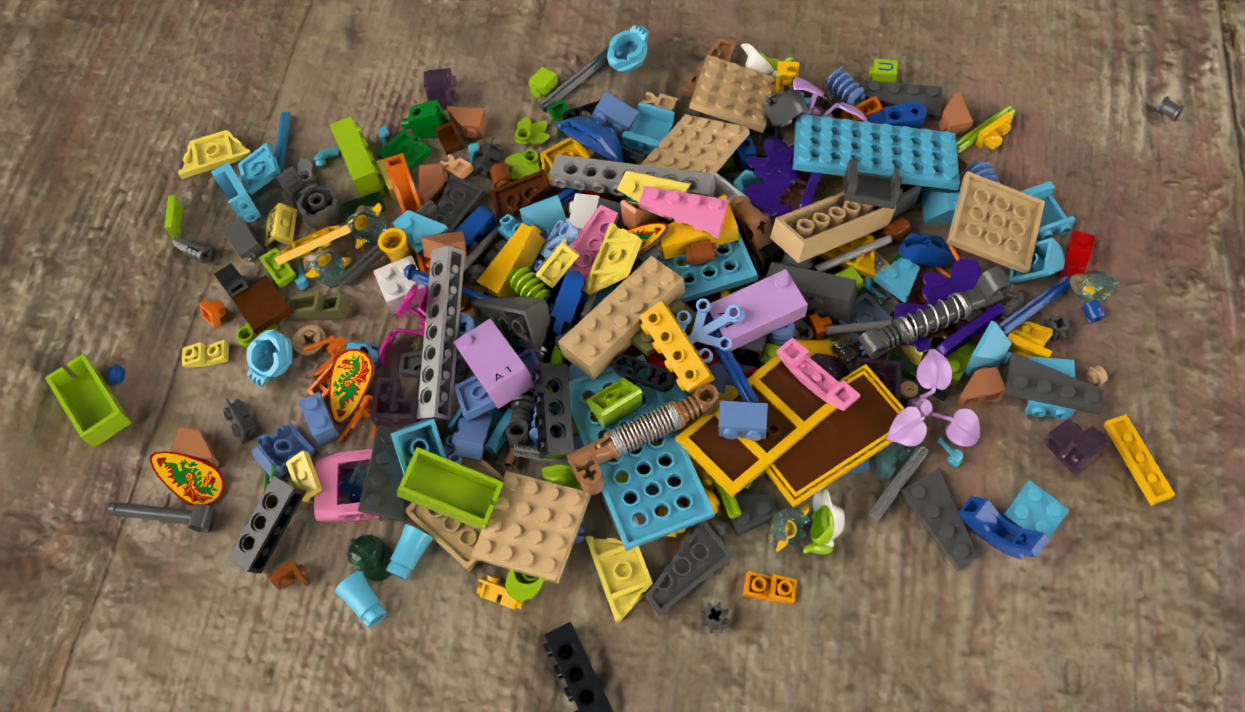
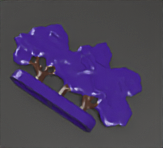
M779 138L766 139L762 149L768 157H754L746 161L750 167L754 168V173L757 177L764 178V183L750 185L743 190L744 194L756 208L762 209L763 213L769 217L792 212L793 210L789 203L793 200L800 201L798 209L812 204L823 173L811 172L808 182L801 180L799 170H793L794 144L788 147ZM800 183L805 185L806 188L803 195L794 194L790 189L791 184ZM781 195L791 196L787 197V199H779V196Z
M966 257L960 258L951 266L950 278H945L939 273H924L923 282L926 286L923 287L922 296L927 299V303L925 305L913 302L895 305V317L903 316L906 318L907 313L915 314L918 308L924 310L928 304L932 306L937 304L939 299L942 301L947 300L948 296L952 293H963L974 288L981 276L979 262ZM995 303L988 309H985V307L979 309L982 313L970 322L966 319H959L964 326L952 335L945 331V328L938 327L940 332H928L927 334L931 336L929 338L918 336L916 341L900 345H911L917 351L925 352L929 350L932 338L942 337L945 340L935 350L947 358L987 329L991 320L994 322L999 320L1007 309L1000 303Z

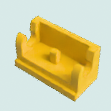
M778 61L775 93L781 90L782 92L785 90L790 91L789 87L793 85L794 78L798 77L799 62Z

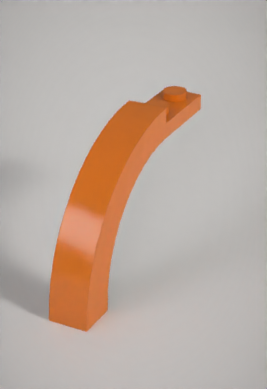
M401 153L385 158V166L402 214L407 210L415 213L422 205L404 154ZM415 251L420 270L430 274L431 258L424 257V252L419 255Z

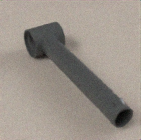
M111 502L108 507L109 515L188 524L187 527L189 529L202 533L208 532L215 512L214 508L203 504H195L193 511Z

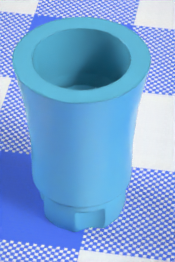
M405 524L386 571L406 580L434 538L413 526Z
M362 571L351 574L335 589V593L348 604L367 627H373L385 618L387 612L382 607L381 601L373 592Z

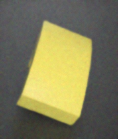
M225 340L209 345L199 342L182 348V366L184 368L211 366L229 361V343Z

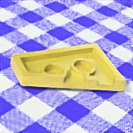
M628 170L625 172L617 190L639 202L644 186L687 193L692 183ZM668 216L664 217V218L668 219L669 221H671V220L673 219V218L668 217Z

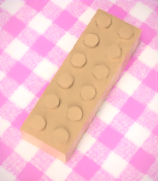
M844 192L775 218L770 238L797 263H800L888 226L895 209L844 201Z
M650 256L558 341L562 355L592 380H595L612 364L615 357L621 355L632 345L631 338L642 329L640 324L643 322L639 317L641 314L660 301L669 306L676 298L680 299L686 294L684 279L653 256Z

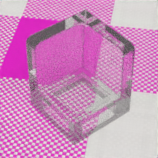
M1010 288L1006 297L999 301L1007 309L999 320L1003 321L1023 306L1025 293Z

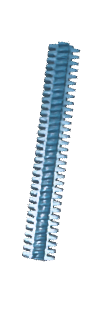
M288 111L280 113L274 153L280 173H283L291 123V116Z

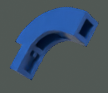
M971 496L958 512L967 526L980 538L997 550L1020 560L1025 555L1036 558L1049 541L1043 532L1023 529L1006 520L999 514L989 499Z

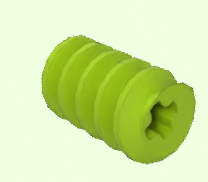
M518 267L508 273L506 281L518 296L542 298L547 303L551 296V291L546 289V285L541 283L539 278H536V274L531 272L530 267Z

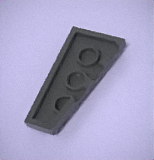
M458 349L454 383H460L475 376ZM423 351L401 353L399 373L402 376L420 378Z
M379 425L357 511L403 522L404 500L397 496V490L402 481L403 473L390 434L397 431V429Z

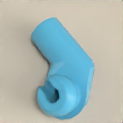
M338 146L323 149L314 156L316 166H325L326 158L340 155Z

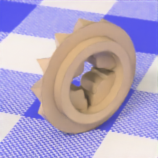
M308 325L295 333L292 344L298 354H303L304 356L312 354L315 356V352L322 351L323 345L307 351L303 350V347L311 344H307L305 338L313 339L314 343L326 339V334L320 327Z

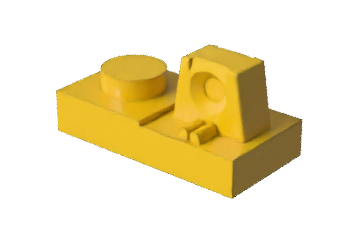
M1006 112L981 130L975 145L980 149L986 145L992 150L1001 145L1003 139L1000 135H1005L1011 129L1010 124L1013 116Z
M1026 320L1010 331L1042 347H1045V343L1053 335V329Z

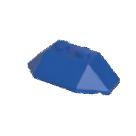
M582 115L556 124V127L562 133L604 159L624 163L620 140L615 135L616 131L609 126L602 127L600 125L601 122L594 117L589 119Z

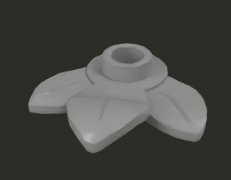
M301 158L298 162V168H295V170L307 187L316 182V175L313 172L312 163L307 159Z

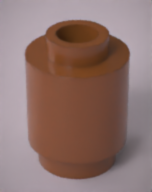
M496 163L491 167L489 172L495 188L513 182L508 165Z
M898 217L882 229L880 238L890 235L892 243L887 244V246L896 245L912 232L911 223L905 218Z
M710 239L689 244V247H685L688 264L694 263V265L713 261L715 260L714 256L718 255L715 242L711 243Z

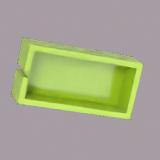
M349 116L329 124L363 203L365 204L385 196L383 187H386L382 176H379L381 173L376 162L372 163L375 159L371 150L367 148L369 146L364 135H359L363 133L359 123H354L352 117Z
M84 353L66 364L78 376L77 378H74L63 367L45 377L78 434L91 447H97L132 424L96 365Z
M417 447L398 487L397 496L482 530L487 525L504 482Z

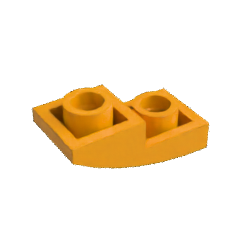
M748 571L745 577L743 596L770 602L793 604L795 601L797 579L776 574L768 576Z

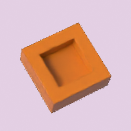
M205 299L201 301L199 306L202 318L213 328L221 325L220 319L226 314L222 309L224 304L220 300L209 302Z
M818 313L809 315L808 325L813 330L814 340L825 339V326L833 325L829 316L820 318Z

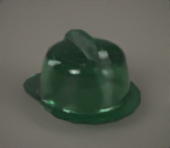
M367 534L351 540L347 556L348 561L356 570L362 571L367 579L378 582L386 580L392 575L386 569L391 562L390 558L393 551L383 541L374 535Z

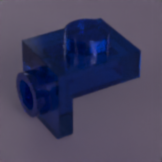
M349 470L347 476H344L341 481L340 490L346 498H349V501L358 503L360 502L363 487L357 486L359 477L355 471Z

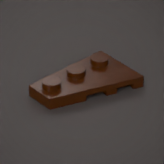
M545 169L490 190L500 226L499 221L506 214L516 217L520 214L519 209L533 204L551 190L550 181Z

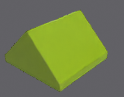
M621 378L585 400L587 406L604 429L643 406L641 389L625 378Z

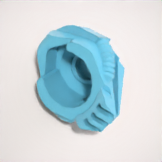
M634 25L630 31L625 30L616 34L610 41L607 60L609 65L623 74L642 66L647 55L649 30L643 26Z
M267 330L255 338L248 346L247 362L250 369L247 372V376L252 380V383L261 387L274 377L276 378L283 374L292 364V343L286 335L277 330Z

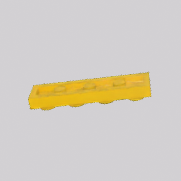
M1127 414L1105 421L1103 424L1104 428L1150 505L1172 499L1175 496L1174 491Z

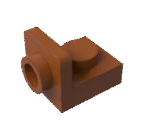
M290 560L267 576L270 582L279 590L290 586L296 578L305 586L310 584L306 578L309 573L302 564L297 565L293 560Z

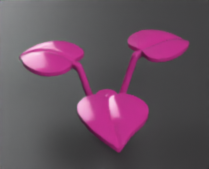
M414 284L409 289L397 312V317L400 319L403 318L407 310L422 319L419 325L422 331L395 328L393 331H390L379 351L381 366L384 367L386 353L398 333L424 336L426 319L424 308L427 305L428 286L420 299L417 311L410 306L418 290V286Z

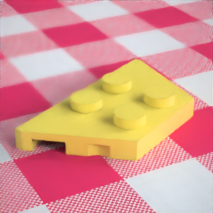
M228 130L201 137L189 142L188 151L183 158L184 166L182 170L178 171V175L181 179L216 169L228 162L232 164L242 161L251 154V151L248 148L246 149Z
M610 223L583 291L587 295H591L629 277L642 240L637 235L629 233L623 228H618L614 223Z
M587 536L585 538L615 622L618 623L651 589L653 582L639 546L626 551L622 541L615 538H607L606 540Z

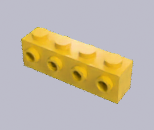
M663 301L658 302L639 316L643 322L640 324L641 328L647 336L651 334L654 342L652 344L659 354H664L667 359L664 363L671 373L675 372L678 376L676 382L682 391L687 390L693 394L699 386L708 384L715 379L679 322Z

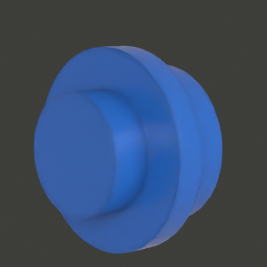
M119 364L110 367L107 372L109 383L112 385L121 384L125 378L126 369L122 368Z

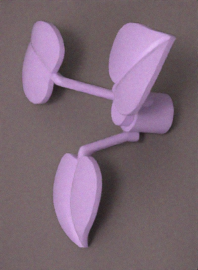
M800 77L794 78V90H806L812 93L806 114L824 117L835 108H841L860 117L863 121H867V118L859 109L844 102L835 103L821 115V110L814 105L817 97L825 98L826 93Z
M929 349L917 369L918 382L923 388L931 390L925 394H920L919 399L913 398L907 402L906 408L902 409L892 422L887 440L905 446L919 445L924 440L927 432L923 420L926 416H933L951 422L946 428V435L951 442L959 446H972L980 438V423L977 415L967 408L958 409L954 413L953 418L932 412V404L926 399L936 392V388L940 390L948 388L952 379V370L949 362L935 349Z

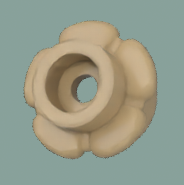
M1100 365L1088 368L1089 372L1086 376L1092 385L1096 384V386L1101 387L1104 382L1108 381L1107 373Z

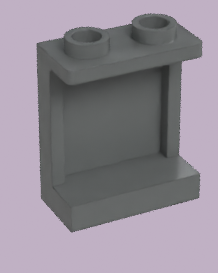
M849 159L844 174V201L895 209L897 201H901L903 189H900L902 177L899 176V168H894L891 177L858 172L857 160Z

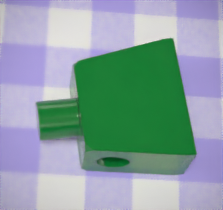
M433 100L412 106L409 111V117L402 118L401 125L405 130L413 129L416 136H419L421 139L438 138L436 128L448 123L449 120L438 100Z

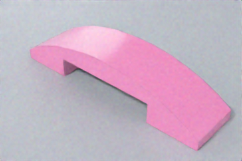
M791 338L776 350V354L793 375L815 395L830 405L844 411L860 398V394L844 380L839 383L808 357L809 351L794 338Z

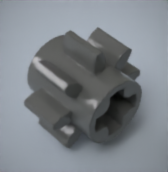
M1051 315L1049 321L1045 320L1043 326L1053 329V335L1050 337L1051 342L1058 340L1064 342L1066 336H1070L1073 331L1068 328L1071 321H1068L1063 315L1056 317Z
M720 602L717 603V606L707 603V611L703 610L700 612V615L706 618L701 622V626L707 625L710 634L713 630H719V632L723 633V624H730V620L724 618L729 614V609L723 610ZM714 614L716 617H719V621L716 622L715 619H711V615Z

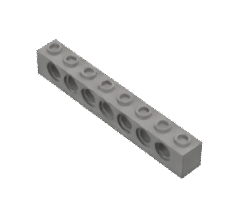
M559 154L556 155L550 171L553 185L559 188L566 187L580 191L588 190L597 193H610L618 196H627L617 190L625 172L628 170L692 183L687 191L690 194L713 197L716 188L714 174Z
M452 246L433 249L431 252L417 419L420 420L434 419L435 422L451 421L457 356V347L453 342L458 339L465 251Z

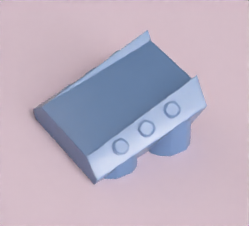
M292 423L278 427L276 434L273 436L264 434L258 437L257 447L251 450L254 459L257 460L269 476L272 464L276 465L275 476L281 477L289 471L286 462L302 450L309 452L310 456L315 453L312 446Z

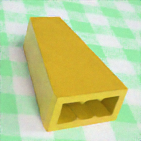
M722 195L718 198L727 199V196ZM729 202L719 239L713 237L712 233L704 230L703 232L694 229V226L686 223L672 222L668 224L669 231L656 244V247L662 252L664 260L685 255V247H689V244L710 239L711 243L715 242V245L718 246L739 240L738 226Z
M522 223L477 282L497 298L516 297L517 293L506 281L507 275L518 267H532L545 242V239L540 235L541 231L533 224L528 226Z

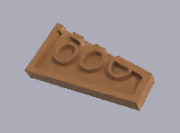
M718 38L707 55L731 62L736 49V41ZM705 60L701 61L695 74H692L686 86L682 87L680 90L681 96L693 97Z

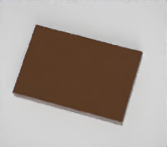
M267 275L248 285L247 289L232 297L256 335L293 313Z

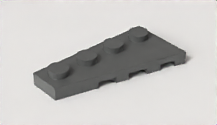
M866 80L864 82L863 94L866 95L865 100L876 95L882 106L885 107L908 102H919L926 107L927 116L934 117L933 120L938 122L941 119L943 87Z
M450 174L448 184L445 186L442 199L438 203L436 214H434L432 220L446 225L449 228L446 233L454 232L485 195V189Z
M1014 352L1011 353L1005 395L1094 414H1100L1102 411L1104 390Z
M939 468L900 491L901 496L956 570L978 557Z
M706 521L700 522L644 598L660 616L732 558L733 554Z

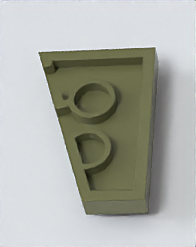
M676 298L668 307L676 319L678 312L682 310L690 313L692 319L687 324L685 331L688 336L692 333L696 312ZM682 315L681 321L687 320L688 315ZM643 329L631 338V344L646 356L657 352L652 344L654 342L651 334L647 336Z

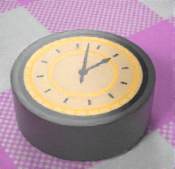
M905 379L899 383L897 396L902 401L908 402L910 399H917L919 397L920 386L916 381Z

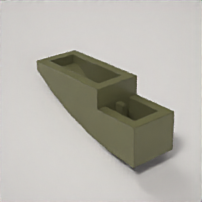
M318 291L286 297L285 302L293 312L286 317L304 320L348 318L351 300L342 292L323 295Z

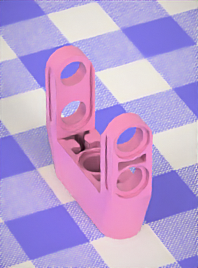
M372 449L339 452L316 460L315 471L323 489L314 495V514L317 521L345 523L381 518L358 512L359 502L343 504V471L368 468Z

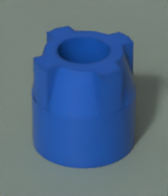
M1098 300L1090 301L1081 307L1090 324L1102 320L1106 315Z

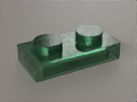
M380 191L342 203L348 223L354 221V218L357 216L355 212L360 205L375 207L380 203L382 206L381 212L386 211ZM360 212L358 215H366L368 217L374 214Z

